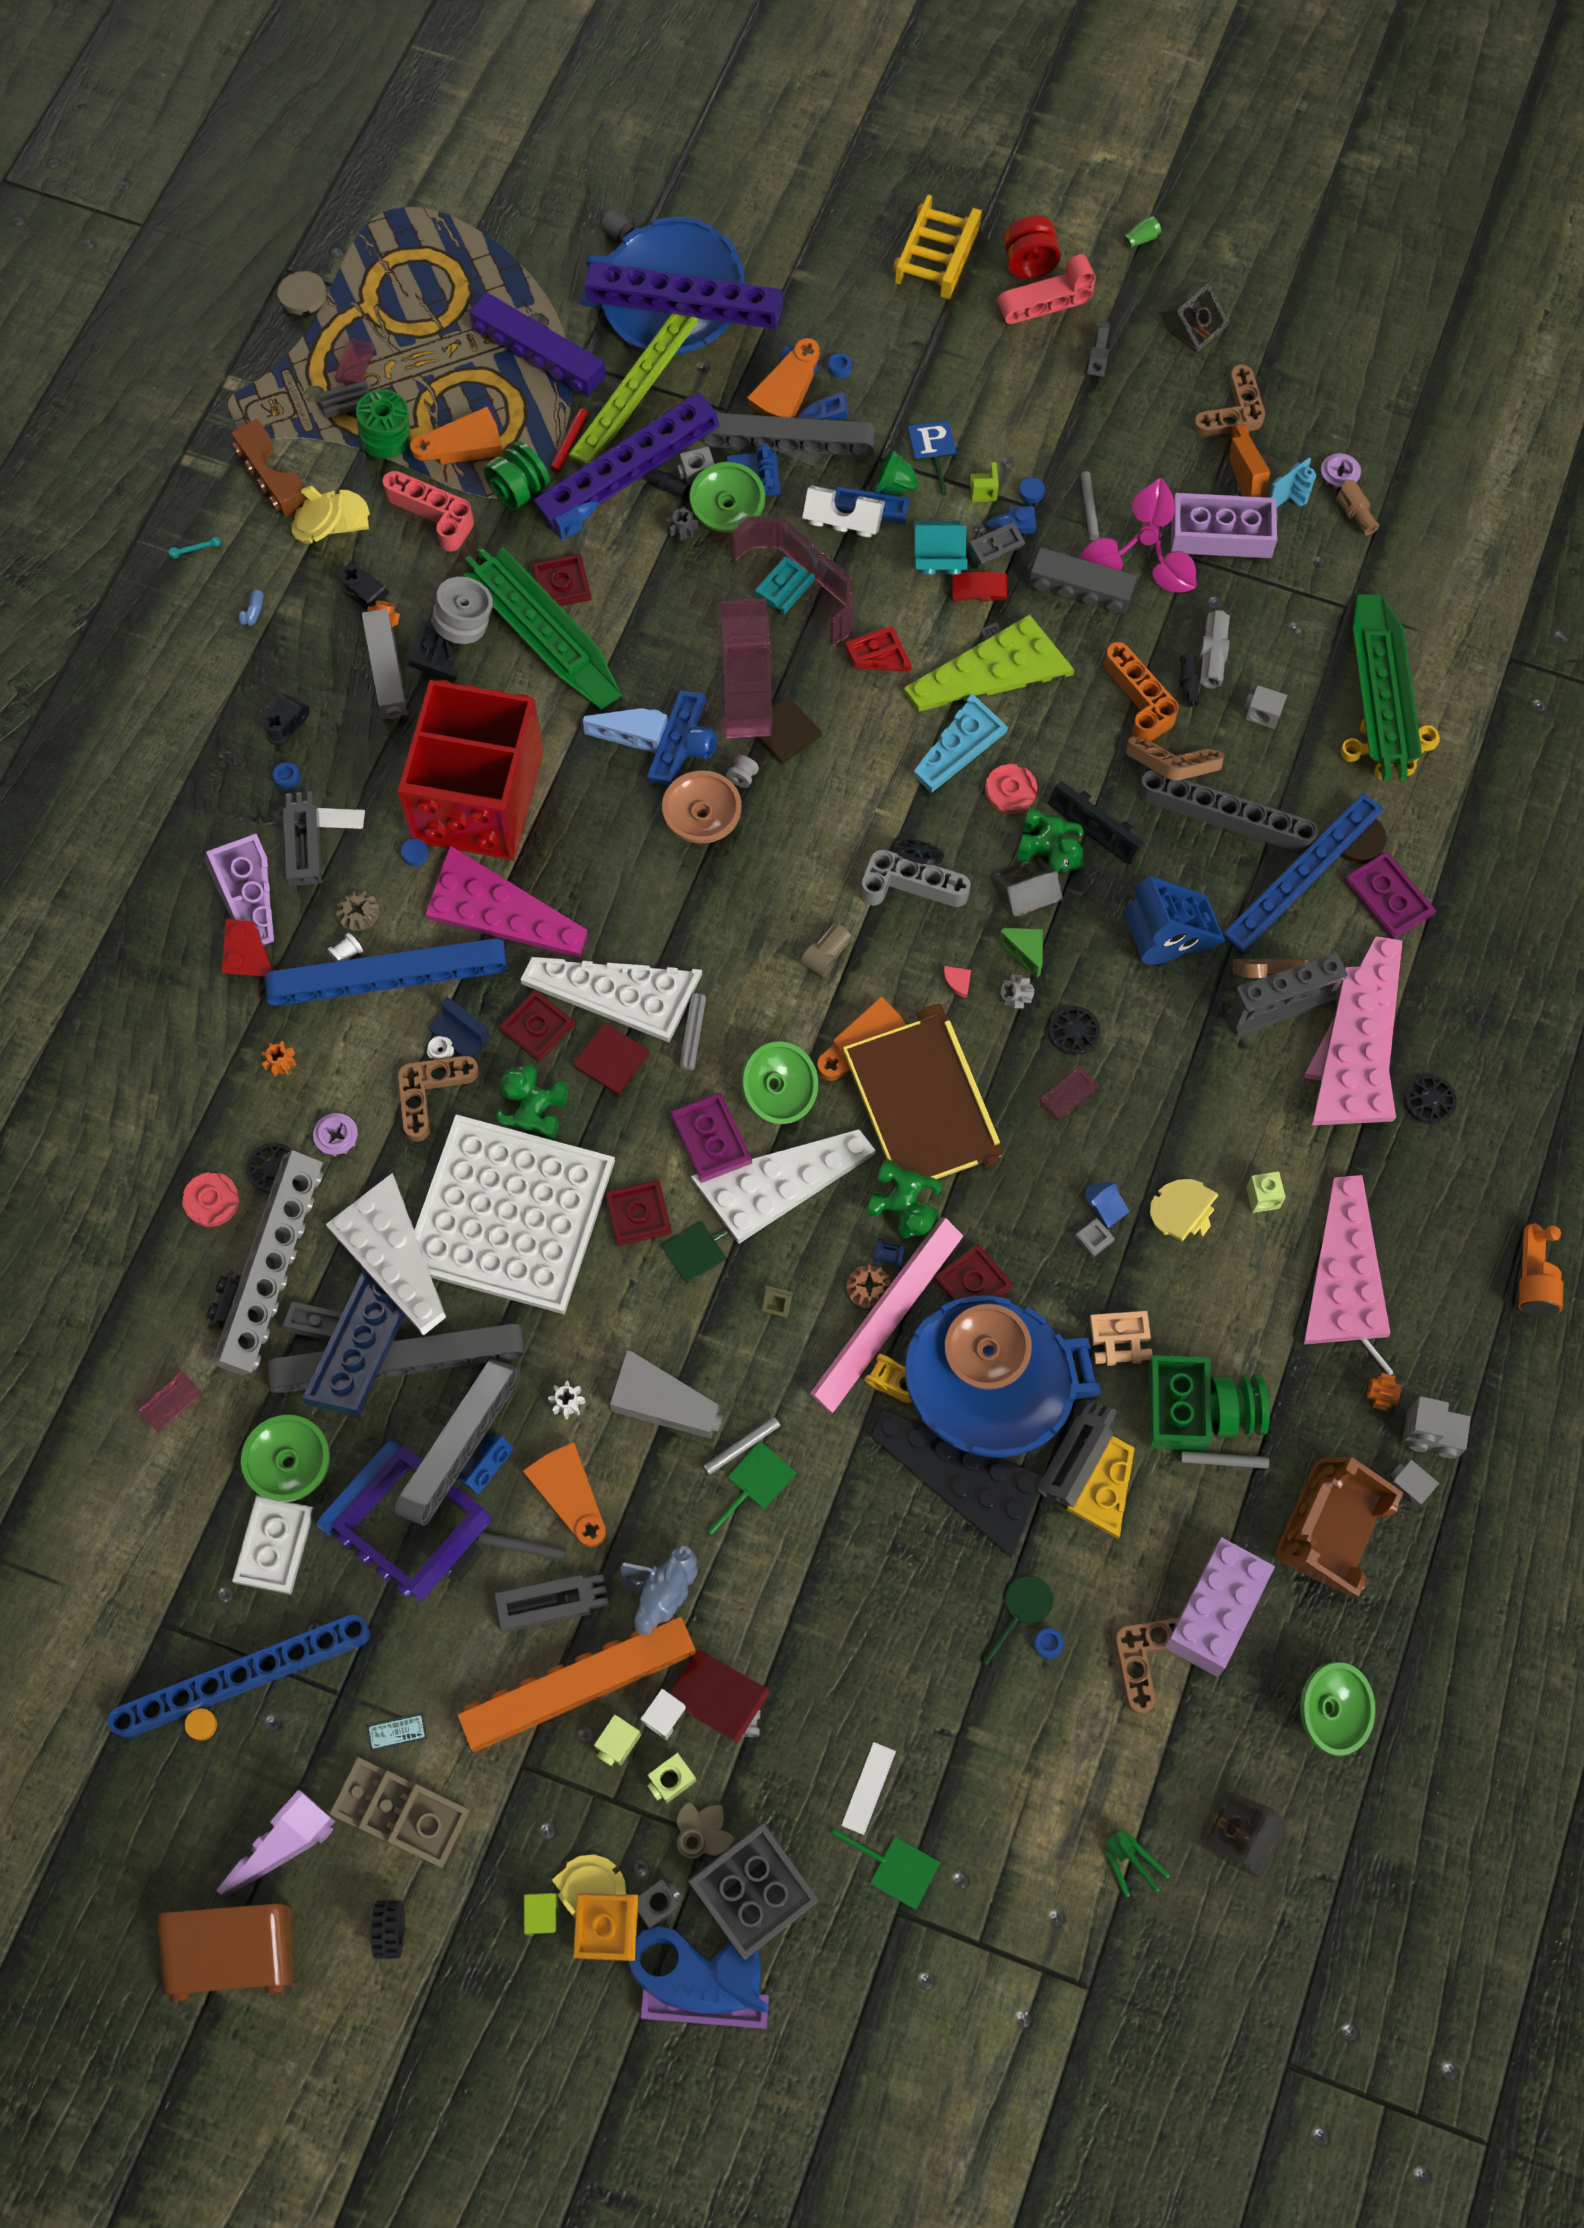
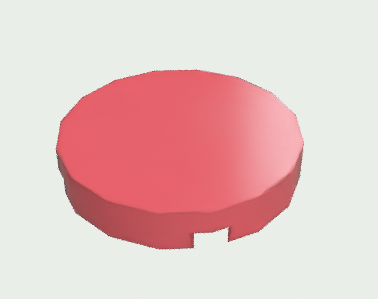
M1006 764L992 770L986 781L985 795L993 808L1007 814L1021 813L1030 808L1035 801L1037 783L1035 777L1026 768L1022 769L1015 764Z
M210 1172L194 1177L186 1185L182 1200L183 1208L189 1219L197 1225L204 1227L220 1226L229 1221L236 1213L240 1203L239 1192L233 1181L224 1174Z

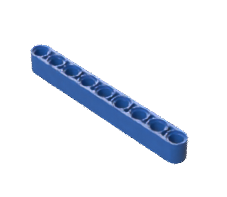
M487 939L272 971L265 975L267 1003L275 1006L496 974L507 969L504 942L500 939Z
M358 1615L343 1617L119 1706L109 1714L108 1726L111 1731L123 1738L137 1736L187 1716L196 1709L207 1708L360 1647L368 1641L370 1628ZM354 1624H360L362 1626L361 1633L357 1637H348L349 1628ZM327 1635L333 1636L332 1645L327 1649H321L319 1645L320 1640ZM297 1647H304L305 1653L303 1657L299 1660H292V1651ZM269 1658H275L276 1665L274 1669L264 1672L263 1663ZM246 1669V1679L241 1683H235L234 1676L237 1671ZM211 1681H217V1691L207 1695L205 1692L207 1684ZM183 1692H188V1702L184 1706H177L178 1696ZM158 1703L160 1705L159 1714L154 1718H149V1708L153 1704ZM125 1715H130V1725L126 1729L120 1730V1719Z

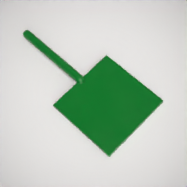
M760 1441L727 1477L743 1492L708 1530V1534L712 1535L747 1495L765 1510L797 1472Z
M831 1830V1834L881 1862L870 1883L871 1885L909 1907L917 1909L941 1862L897 1837H894L883 1857L838 1830Z

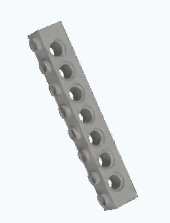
M294 1150L283 1155L218 1342L212 1365L242 1376L252 1373V1370L255 1371L261 1359V1355L258 1354L261 1344L266 1342L270 1333V1328L267 1327L270 1317H274L279 1306V1302L276 1301L279 1291H282L287 1283L288 1275L285 1273L288 1264L291 1265L296 1256L297 1250L294 1248L296 1240L304 1232L305 1223H303L305 1214L311 1210L314 1203V1198L311 1197L314 1187H318L323 1176V1172L320 1171L323 1162ZM293 1179L301 1184L300 1192L294 1189ZM284 1205H288L292 1209V1217H288L284 1213ZM276 1230L282 1233L284 1237L283 1243H279L276 1240ZM267 1256L274 1260V1270L266 1265ZM258 1282L265 1286V1296L258 1293ZM249 1309L254 1310L257 1314L255 1323L248 1318ZM240 1335L247 1339V1349L240 1347L238 1342Z

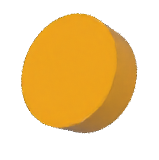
M200 1708L192 1711L185 1721L187 1734L195 1740H207L213 1736L217 1729V1719L207 1709Z

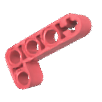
M1083 254L1076 255L1067 262L1065 274L1005 291L997 298V304L1008 324L1018 323L1087 302L1093 295L1096 276L1087 257Z
M390 471L383 477L386 498L390 503L438 523L436 527L441 548L445 551L451 552L460 548L474 525L472 509L468 501L398 471Z

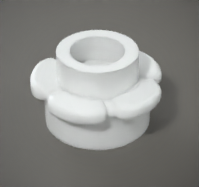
M441 1036L434 1037L429 1042L427 1048L429 1058L434 1060L451 1058L454 1053L451 1040ZM443 1048V1051L439 1052L438 1049Z

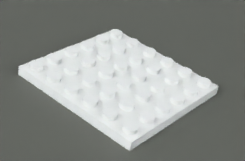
M455 1115L415 1228V1233L431 1278L565 1314L615 1163V1157Z

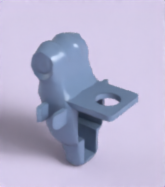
M681 1546L676 1548L668 1560L658 1569L655 1565H653V1568L622 1563L623 1586L627 1589L642 1591L639 1608L634 1620L635 1630L638 1634L642 1636L650 1635L659 1623L669 1621L677 1611V1608L687 1598L688 1586L694 1582L698 1574L697 1558L689 1547ZM629 1575H638L642 1577L644 1581H635Z

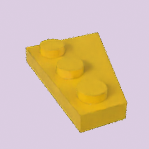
M1112 1436L1073 1508L1068 1506L1067 1511L1119 1539L1135 1448Z

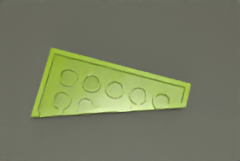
M1028 615L906 686L904 694L915 709L920 712L948 705L949 702L964 699L966 701L971 694L975 696L985 693L992 695L1026 687V684L1040 680L1042 683L1051 681L1053 677L1073 676L1074 669L1035 620Z

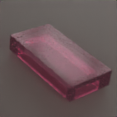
M350 338L334 376L336 382L351 385L362 381L375 350L374 343Z
M1080 1066L1042 1096L1039 1102L1056 1121H1059L1099 1088V1085Z
M181 1371L145 1403L138 1412L159 1433L197 1399L202 1392Z

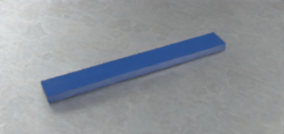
M1362 793L1223 933L1224 939L1243 954L1383 812L1384 808L1365 793Z

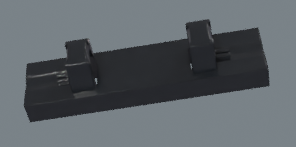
M1062 781L1056 784L1047 804L1071 822L1081 825L1086 833L1129 865L1135 861L1144 841L1130 832L1133 828L1132 825L1126 821L1119 824L1089 801L1092 796L1083 790L1081 793H1077Z

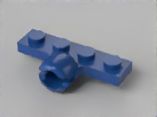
M680 690L647 775L649 783L670 786L677 779L683 760L686 757L708 759L713 756L717 744L715 731L711 728L697 726L706 702L704 694Z

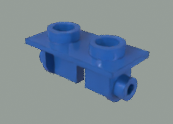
M493 1433L491 1437L487 1436L476 1451L482 1459L478 1461L471 1457L461 1471L458 1480L464 1485H468L479 1495L483 1488L489 1484L500 1466L507 1461L514 1448L502 1435Z

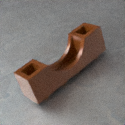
M255 419L232 431L234 443L231 445L238 457H244L246 460L244 461L245 467L251 475L255 474L257 476L256 482L261 491L269 493L270 497L268 498L276 511L280 509L284 517L295 513L297 508L303 507L304 500L308 498L301 492L306 487L294 471L277 472L266 465L274 448L270 436L259 420Z

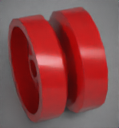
M1029 216L1011 224L1004 233L1003 243L1007 253L1008 266L1011 273L1018 278L1034 279L1042 277L1054 270L1059 264L1061 252L1057 242L1055 227L1052 221L1046 217Z

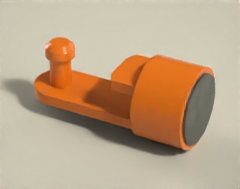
M1533 1223L1527 1225L1524 1229L1522 1278L1519 1280L1518 1308L1531 1315L1550 1316L1558 1314L1563 1310L1564 1283L1561 1280V1271L1553 1264L1545 1262L1546 1241H1556L1561 1236V1231L1556 1225L1548 1226L1547 1229L1543 1230L1540 1225Z

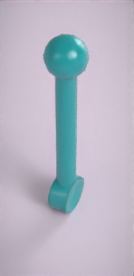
M213 537L211 541L181 549L173 547L169 549V555L171 558L176 559L182 553L212 545L218 547L221 544V540L218 537Z

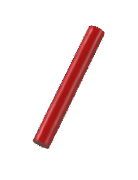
M583 408L578 410L550 466L553 472H559L588 414Z

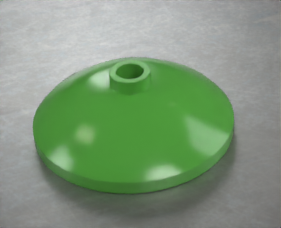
M721 462L705 468L697 475L690 490V504L696 518L706 527L718 532H737L752 525L761 515L765 505V489L758 475L750 468L739 463ZM725 504H731V505H732V506L729 507V508L724 507Z
M782 1041L767 1043L753 1051L744 1064L741 1075L742 1094L748 1107L760 1119L772 1124L792 1123L805 1116L816 1100L818 1093L817 1071L810 1057L798 1046ZM770 1080L775 1084L773 1089L769 1086Z
M296 1415L275 1416L262 1422L246 1439L241 1454V1468L249 1486L260 1496L276 1502L295 1501L314 1491L324 1479L330 1461L328 1442L322 1431L310 1420ZM293 1459V1465L285 1467L284 1463L286 1460Z
M1341 1662L1327 1663L1317 1668L1308 1678L1301 1696L1300 1712L1304 1730L1310 1741L1327 1754L1341 1756L1355 1752L1368 1739L1375 1720V1700L1368 1680L1354 1666Z

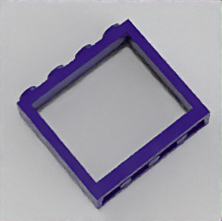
M402 1445L331 1526L339 1533L336 1539L347 1549L354 1546L358 1550L355 1555L366 1565L369 1566L373 1562L378 1566L375 1571L387 1582L394 1579L398 1583L395 1588L407 1598L412 1594L421 1602L493 1519L483 1507L455 1485H452L445 1498L466 1513L467 1516L412 1579L401 1572L357 1536L353 1530L408 1468L415 1473L423 1460Z

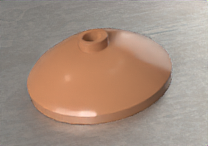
M693 771L678 777L667 788L662 801L663 817L669 829L681 839L693 843H710L722 839L735 828L741 815V798L734 784L726 777L711 771ZM704 813L707 816L701 818L698 815Z
M982 1304L963 1311L950 1325L945 1339L946 1358L954 1374L964 1383L979 1389L992 1390L1011 1384L1025 1371L1031 1357V1337L1027 1326L1016 1313L1000 1305ZM987 1347H991L994 1350V1353L990 1356L983 1353Z

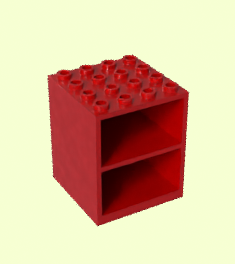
M429 680L398 788V795L411 839H420L429 846L446 849L452 846L458 851L515 861L544 752L535 698L529 697L526 694L504 693L498 689H480L469 684L465 686L452 684L446 680Z

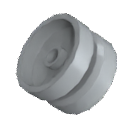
M458 576L444 581L437 591L432 611V624L436 632L444 639L460 644L476 642L483 637L493 607L492 596L489 590L479 581L469 577Z

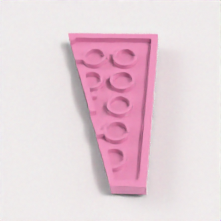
M1376 936L1360 967L1373 966L1389 1067L1402 940ZM1334 1019L1303 1078L1322 1081V1073Z
M1373 966L1346 967L1348 976L1342 980L1312 1125L1391 1122L1396 1118Z
M1362 1175L1336 1177L1333 1180L1303 1345L1383 1338L1390 1335Z

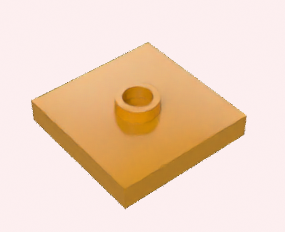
M577 1893L573 1958L635 1961L638 1895Z

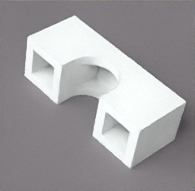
M813 485L808 488L802 518L808 519L809 524L815 526H823V523L833 525L832 529L847 532L849 528L857 530L858 535L871 537L872 534L879 532L885 501L860 496L857 498L854 511L845 514L840 512L835 506L836 490Z

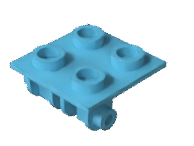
M1310 457L1302 463H1296L1288 474L1284 477L1279 476L1272 483V490L1268 498H1276L1277 507L1289 498L1298 506H1303L1308 502L1309 494L1316 478L1314 470L1309 467Z

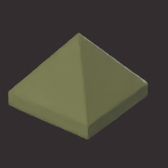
M765 1286L760 1311L788 1318L793 1292Z

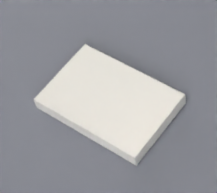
M256 1496L232 1582L291 1595L314 1508L291 1502L271 1501L264 1497Z

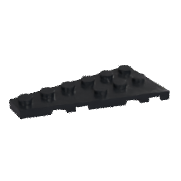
M883 1410L871 1439L897 1461L904 1464L913 1472L914 1476L933 1489L935 1494L964 1519L983 1532L986 1538L997 1544L1012 1559L1038 1494L1037 1487L1043 1476L998 1457L981 1456L961 1450L943 1440L932 1430Z

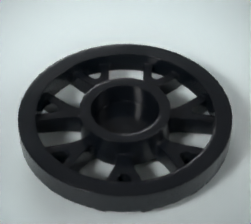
M901 839L895 845V852L909 861L927 865L943 862V850L939 849L938 846L931 845L929 842H922L918 839Z
M1065 1007L1055 1013L1050 1021V1040L1063 1053L1069 1055L1084 1054L1090 1051L1098 1042L1100 1035L1099 1022L1092 1012L1083 1007ZM1077 1012V1019L1070 1020L1068 1013ZM1085 1015L1091 1019L1086 1024L1080 1021ZM1059 1017L1066 1021L1064 1026L1056 1023ZM1086 1028L1095 1029V1035L1086 1034ZM1063 1030L1064 1036L1056 1039L1053 1032ZM1083 1038H1085V1040L1089 1044L1084 1048H1082L1079 1043V1041ZM1066 1040L1074 1042L1072 1049L1064 1047Z
M1429 1074L1415 1078L1406 1088L1404 1095L1408 1112L1416 1120L1425 1124H1439L1446 1121L1455 1111L1457 1104L1453 1087L1445 1079L1436 1075ZM1431 1080L1432 1088H1427L1424 1081ZM1440 1084L1446 1088V1091L1443 1093L1436 1089ZM1416 1085L1422 1090V1093L1418 1094L1412 1091V1087ZM1442 1098H1451V1105L1443 1103ZM1418 1099L1420 1106L1413 1108L1411 1100ZM1441 1107L1446 1115L1440 1117L1436 1109ZM1423 1109L1431 1111L1430 1118L1422 1116Z
M268 1143L255 1149L249 1156L246 1164V1173L250 1183L256 1189L270 1193L272 1187H265L267 1179L275 1180L282 1160L276 1156L280 1150L288 1153L292 1149L280 1143ZM271 1149L272 1156L265 1158L262 1152ZM255 1158L263 1161L261 1166L252 1165ZM262 1171L263 1176L255 1181L252 1175Z

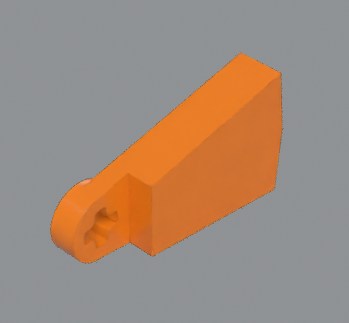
M810 338L800 340L795 348L747 397L748 406L762 416L795 418L813 379V370L820 357L818 343ZM809 348H811L812 355L808 353L806 354V356H804L803 350L807 351Z
M488 407L426 434L417 435L410 442L411 453L415 459L419 461L439 459L441 465L503 456L498 428ZM420 445H425L427 450L422 451Z
M1245 424L1235 425L1232 428L1229 461L1242 496L1266 498L1270 470L1250 438L1247 426Z
M883 997L879 998L833 1040V1045L819 1057L817 1065L819 1075L825 1080L834 1081L850 1073L851 1069L844 1055L843 1047L906 1026L902 1017ZM829 1061L831 1064L836 1062V1070L833 1071L831 1068L826 1070V1062Z
M574 1442L546 1454L523 1470L525 1477L582 1545L596 1547L604 1541L606 1528ZM587 1525H591L592 1528L598 1527L599 1529L596 1531L597 1537L593 1539L590 1536L584 1537L583 1534L586 1533L585 1527Z

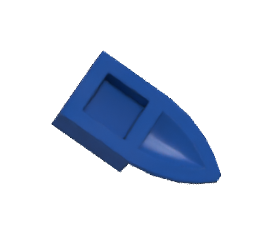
M842 392L818 400L806 407L798 415V418L836 421L848 418L847 399Z
M597 501L586 502L554 519L556 534L560 539L563 540L568 536L577 534L583 528L582 522L594 512L599 503Z
M1034 506L1009 507L1008 512L990 518L984 525L994 531L1014 522L1020 534L1035 533Z

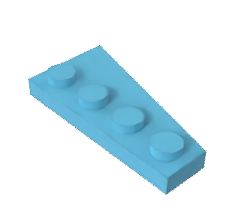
M971 694L962 710L958 711L953 722L943 731L935 746H932L914 770V777L932 793L1007 733L1008 727L974 694Z

